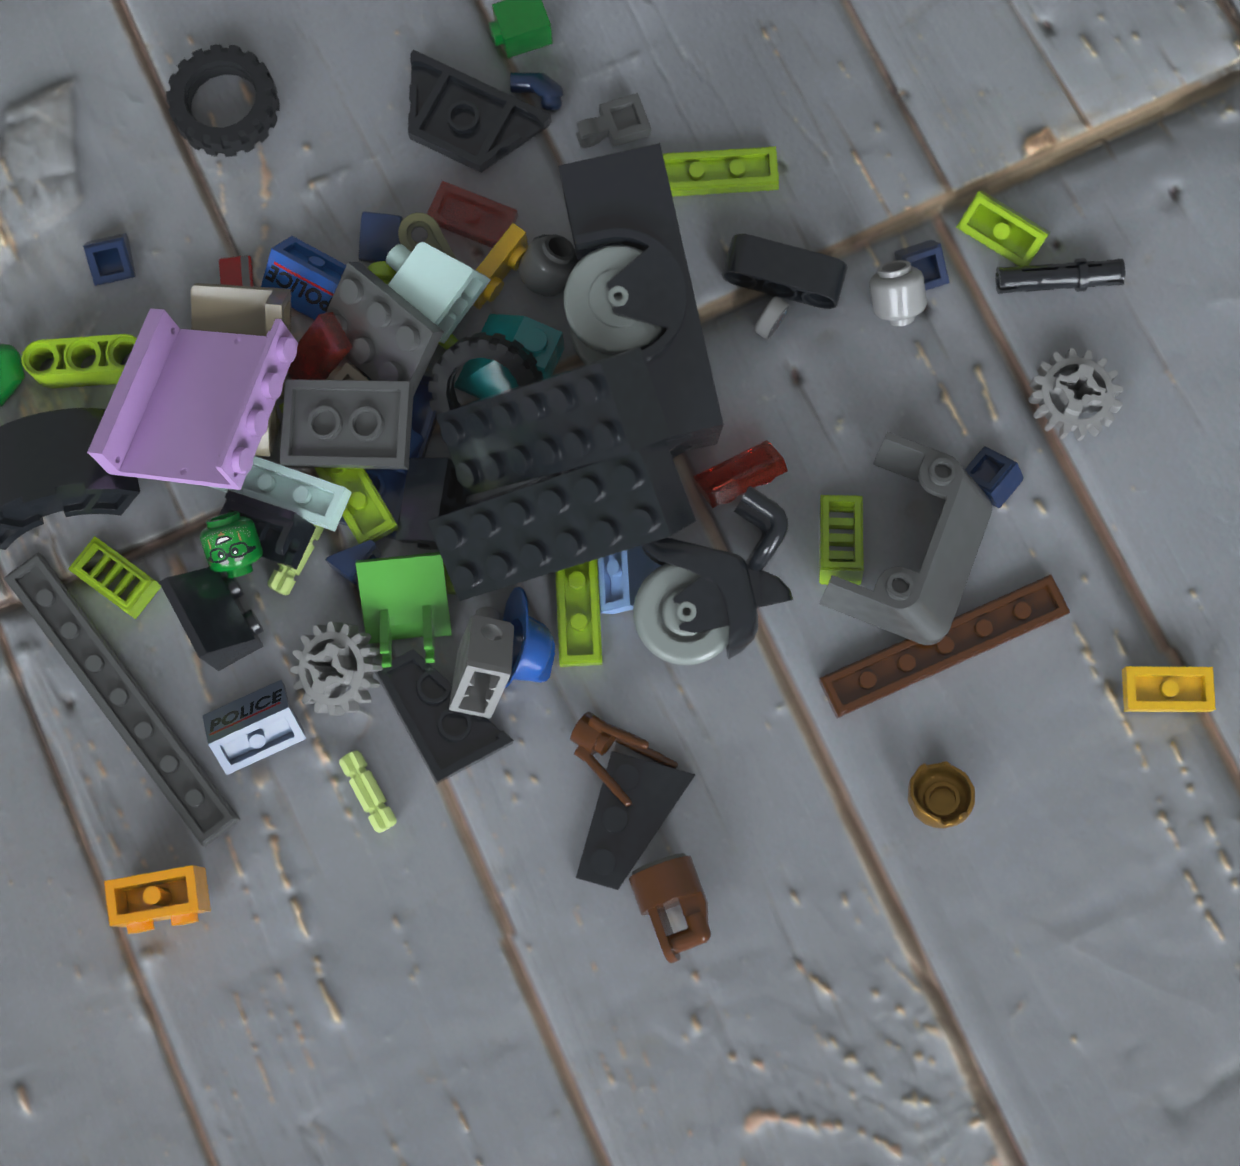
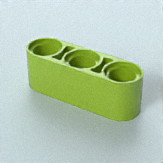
M130 334L37 340L27 345L21 358L22 365L45 388L57 389L117 384L125 365H122V361L126 355L131 353L137 338ZM96 355L92 365L81 368V363L86 357ZM54 358L50 368L39 371L41 364L45 360Z

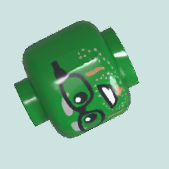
M239 511L221 514L206 521L207 527L200 533V541L209 568L214 572H227L228 578H236L252 572V563L259 560L263 554L253 520L249 517H240Z

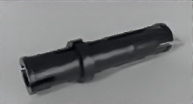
M1076 258L1074 262L1063 264L997 267L996 290L998 294L1075 288L1077 292L1086 291L1088 287L1124 285L1126 275L1125 263L1122 258L1106 261H1086L1085 258Z

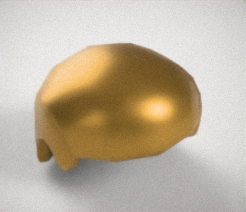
M947 761L929 765L923 763L917 768L909 781L908 803L915 817L923 824L934 828L953 827L964 822L971 814L975 805V787L964 771Z

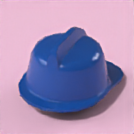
M515 587L508 597L503 621L510 622L514 626L512 670L505 688L513 680L546 682L550 678L555 656V642L551 632L545 624L528 615V600L525 590L522 587Z

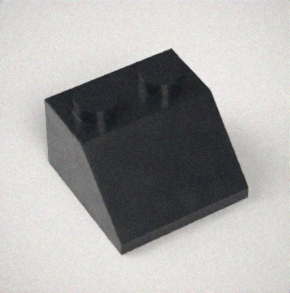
M207 567L167 577L159 581L198 657L217 671L264 647L258 634L264 632L262 625L252 609L245 612L238 598L243 596L244 592L236 578H228V575H225L223 572H214Z

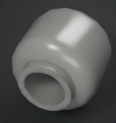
M902 260L888 262L879 266L878 272L872 276L869 282L875 315L880 319L890 321V324L893 326H903L914 322L915 316L924 311L927 305L922 272L918 268L912 267L910 262Z

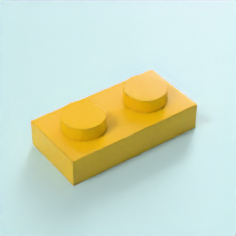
M514 223L511 224L476 269V271L491 279L473 304L479 310L487 300L492 302L497 298L504 286L503 279L511 269L518 270L519 261L528 248L526 232Z
M1126 666L1122 669L1124 712H1212L1216 710L1213 667Z

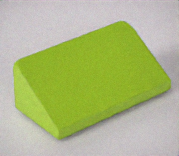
M982 190L977 192L956 226L959 230L1019 267L1028 266L1050 234L1048 230Z

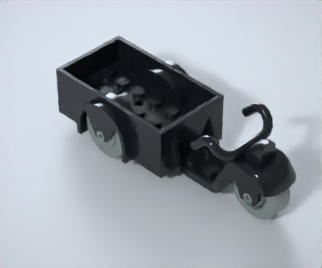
M660 143L559 165L565 206L578 263L567 279L564 290L565 313L570 325L572 343L578 357L586 365L640 347L671 437L665 440L672 458H676L685 451L716 445L723 428V420ZM748 487L734 510L736 514L759 527L762 532L761 538L746 562L738 554L668 537L641 545L644 553L661 566L651 572L638 589L633 608L634 623L643 644L662 660L678 665H694L714 658L725 648L727 658L730 659L743 652L754 640L758 631L757 608L793 600L790 588L779 577L762 570L784 540L788 530V518L784 509L779 504L753 487Z

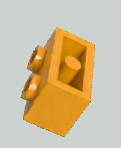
M190 865L104 881L109 926L127 927V934L155 930L154 922L171 919L172 926L199 922V913L211 911L205 867Z

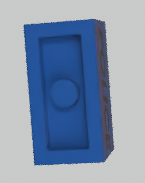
M290 236L271 248L261 287L291 289V307L321 323L346 268V264L298 238Z

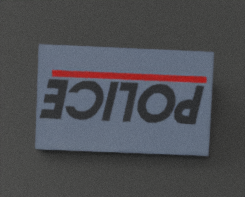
M282 680L202 715L208 745L226 775L306 739L304 729L289 703Z

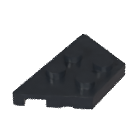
M414 49L410 54L411 84H409L410 113L408 114V134L411 140L482 173L549 127L552 122L551 114Z

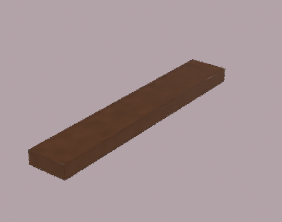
M1050 574L955 617L949 632L936 644L923 645L905 639L819 678V682L838 719L1068 615L1070 610Z

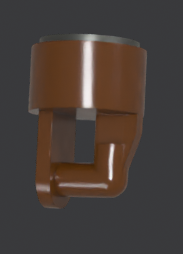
M685 853L671 855L643 865L631 873L632 876L629 877V881L641 915H650L662 952L670 964L680 960L681 952L709 941L711 930L708 925V901L691 856H686ZM680 905L688 928L673 933L666 910Z

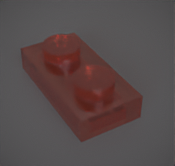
M445 181L441 182L427 212L440 228L491 248L496 245L511 224L516 223L518 218V211L516 209Z
M333 312L319 314L298 341L297 354L294 361L291 362L288 372L293 380H326L329 374L351 350L353 346Z
M766 440L693 476L699 492L710 506L715 508L721 504L732 502L737 496L745 493L749 486L755 488L772 482L775 477L788 472L782 455Z

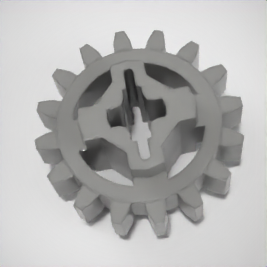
M1075 348L1069 349L1065 359L1058 352L1054 353L1050 358V364L1043 362L1039 366L1037 372L1040 376H1034L1029 385L1033 389L1038 390L1033 392L1028 398L1029 403L1039 404L1040 406L1034 413V418L1037 419L1045 416L1048 422L1044 430L1048 432L1054 426L1060 428L1059 438L1064 439L1070 431L1074 432L1077 441H1081L1086 436L1087 430L1093 437L1097 436L1103 430L1102 425L1109 427L1116 419L1112 413H1117L1123 404L1115 399V397L1123 392V386L1113 385L1112 383L1119 374L1118 371L1106 372L1104 367L1108 359L1104 357L1097 363L1092 361V350L1089 349L1083 357H1078ZM1074 370L1073 373L1068 376L1059 374L1064 371ZM1072 389L1078 391L1077 398H1079L1080 400L1073 398L1074 391ZM1094 411L1098 412L1089 418L1078 419L1079 415L1084 412L1092 414Z
M328 622V626H313L314 635H302L301 641L305 645L304 650H293L292 653L296 658L300 659L299 665L290 668V672L299 674L300 680L293 685L294 690H305L306 693L301 702L303 704H315L314 712L316 713L329 712L330 716L344 715L345 712H358L359 703H370L372 701L371 695L367 690L380 687V683L373 678L374 672L383 670L382 665L373 663V657L380 652L379 648L367 647L371 635L369 633H358V626L355 624L343 625V622ZM352 686L350 690L346 693L347 687Z

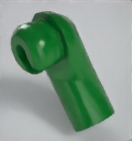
M0 344V406L2 407L25 378L20 353L14 346L9 344Z

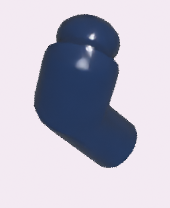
M533 72L510 73L511 93H536L541 96V108L543 110L554 111L562 107L561 96H564L562 86L548 75Z

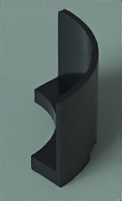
M71 408L53 410L26 416L0 426V549L6 550L11 543L24 533L43 525L44 516L64 511L66 517L86 514L121 516L140 493L137 477L108 474L87 452L106 409Z

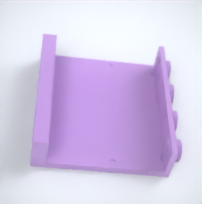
M150 308L87 452L108 474L241 490L246 475L252 468L253 458L261 437L267 431L268 420L275 402L282 393L283 382L291 362L296 357L299 343L281 319H275L271 331H268L266 336L180 329L164 309Z

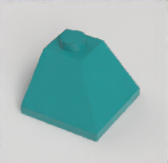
M489 314L481 332H486V335L492 336L494 333L506 335V340L513 342L515 339L524 345L522 349L527 354L532 353L537 360L535 366L538 371L542 370L544 378L552 376L565 349L563 332L523 315ZM476 358L465 363L454 386L463 392L481 399L518 387V384L508 368L497 361Z

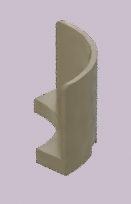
M195 283L191 288V330L266 336L268 331H271L275 319H281L291 332V289ZM285 380L283 382L282 393L278 399H284ZM275 402L269 417L267 431L261 437L254 456L270 457L281 424L280 419L277 418V402Z

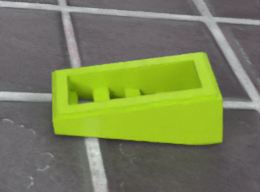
M820 495L819 583L828 585L831 576L834 575L860 585L864 572L863 496ZM829 512L854 513V517L831 518L829 517ZM829 529L853 530V534L829 533ZM829 546L853 547V551L829 550Z
M96 536L91 539L68 568V570L134 619L140 615L161 588V585ZM100 550L104 555L88 574L83 568L95 553ZM111 559L114 560L116 564L101 582L96 580ZM123 568L128 571L115 589L113 591L108 589ZM137 577L140 581L126 599L123 600L120 596L133 579Z

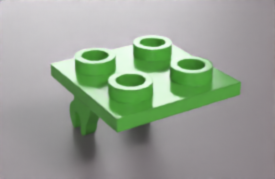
M440 552L356 560L365 633L371 635L368 644L380 643L382 668L392 667V640L423 637L426 664L435 663V637L452 635L444 562Z

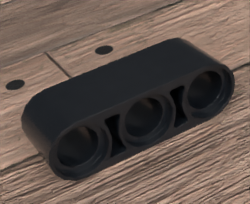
M736 234L732 237L721 275L724 280L739 287L818 308L833 309L838 305L848 267L845 262L832 256L749 234Z

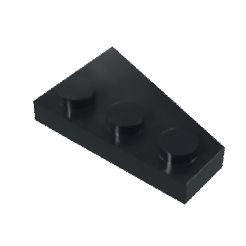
M414 649L393 659L392 667L383 668V670L375 672L436 785L513 744L514 740L503 730L500 731L486 717L449 710L452 684L431 664H426L425 659Z
M612 751L606 771L632 800V804L628 807L625 806L604 782L602 783L576 879L619 890L695 777V774Z

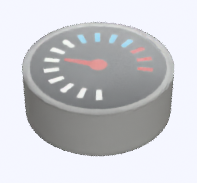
M774 297L758 318L754 327L755 332L768 340L783 321L790 308V304L779 297Z

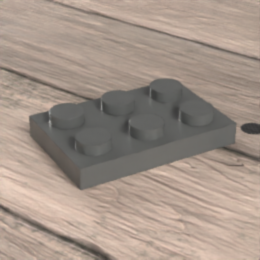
M348 262L317 333L371 380L410 381L414 385V396L444 331L360 262Z
M285 379L280 464L285 467L409 470L414 385L410 381Z

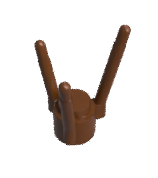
M590 711L586 712L579 719L571 733L570 740L578 745L574 755L585 761L612 793L627 807L632 804V800L593 754L598 753L603 756L615 741L659 764L661 763L674 769L678 767L676 761L649 748L647 740L605 722Z

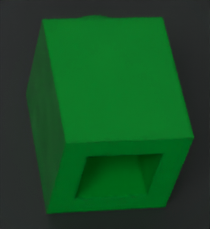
M503 0L492 4L494 21L488 22L495 46L503 45L508 59L553 44L551 23L542 0Z

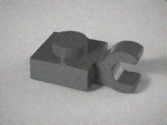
M638 93L600 104V116L577 122L579 132H576L581 149L592 147L606 137H609L612 147L650 136L651 126Z

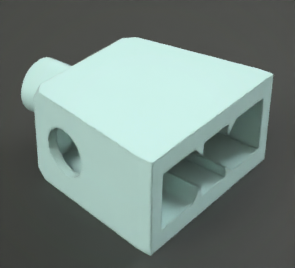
M423 241L418 243L412 252L403 244H398L390 250L386 257L387 265L397 272L388 286L444 331L439 341L441 343L447 341L491 281L486 275Z

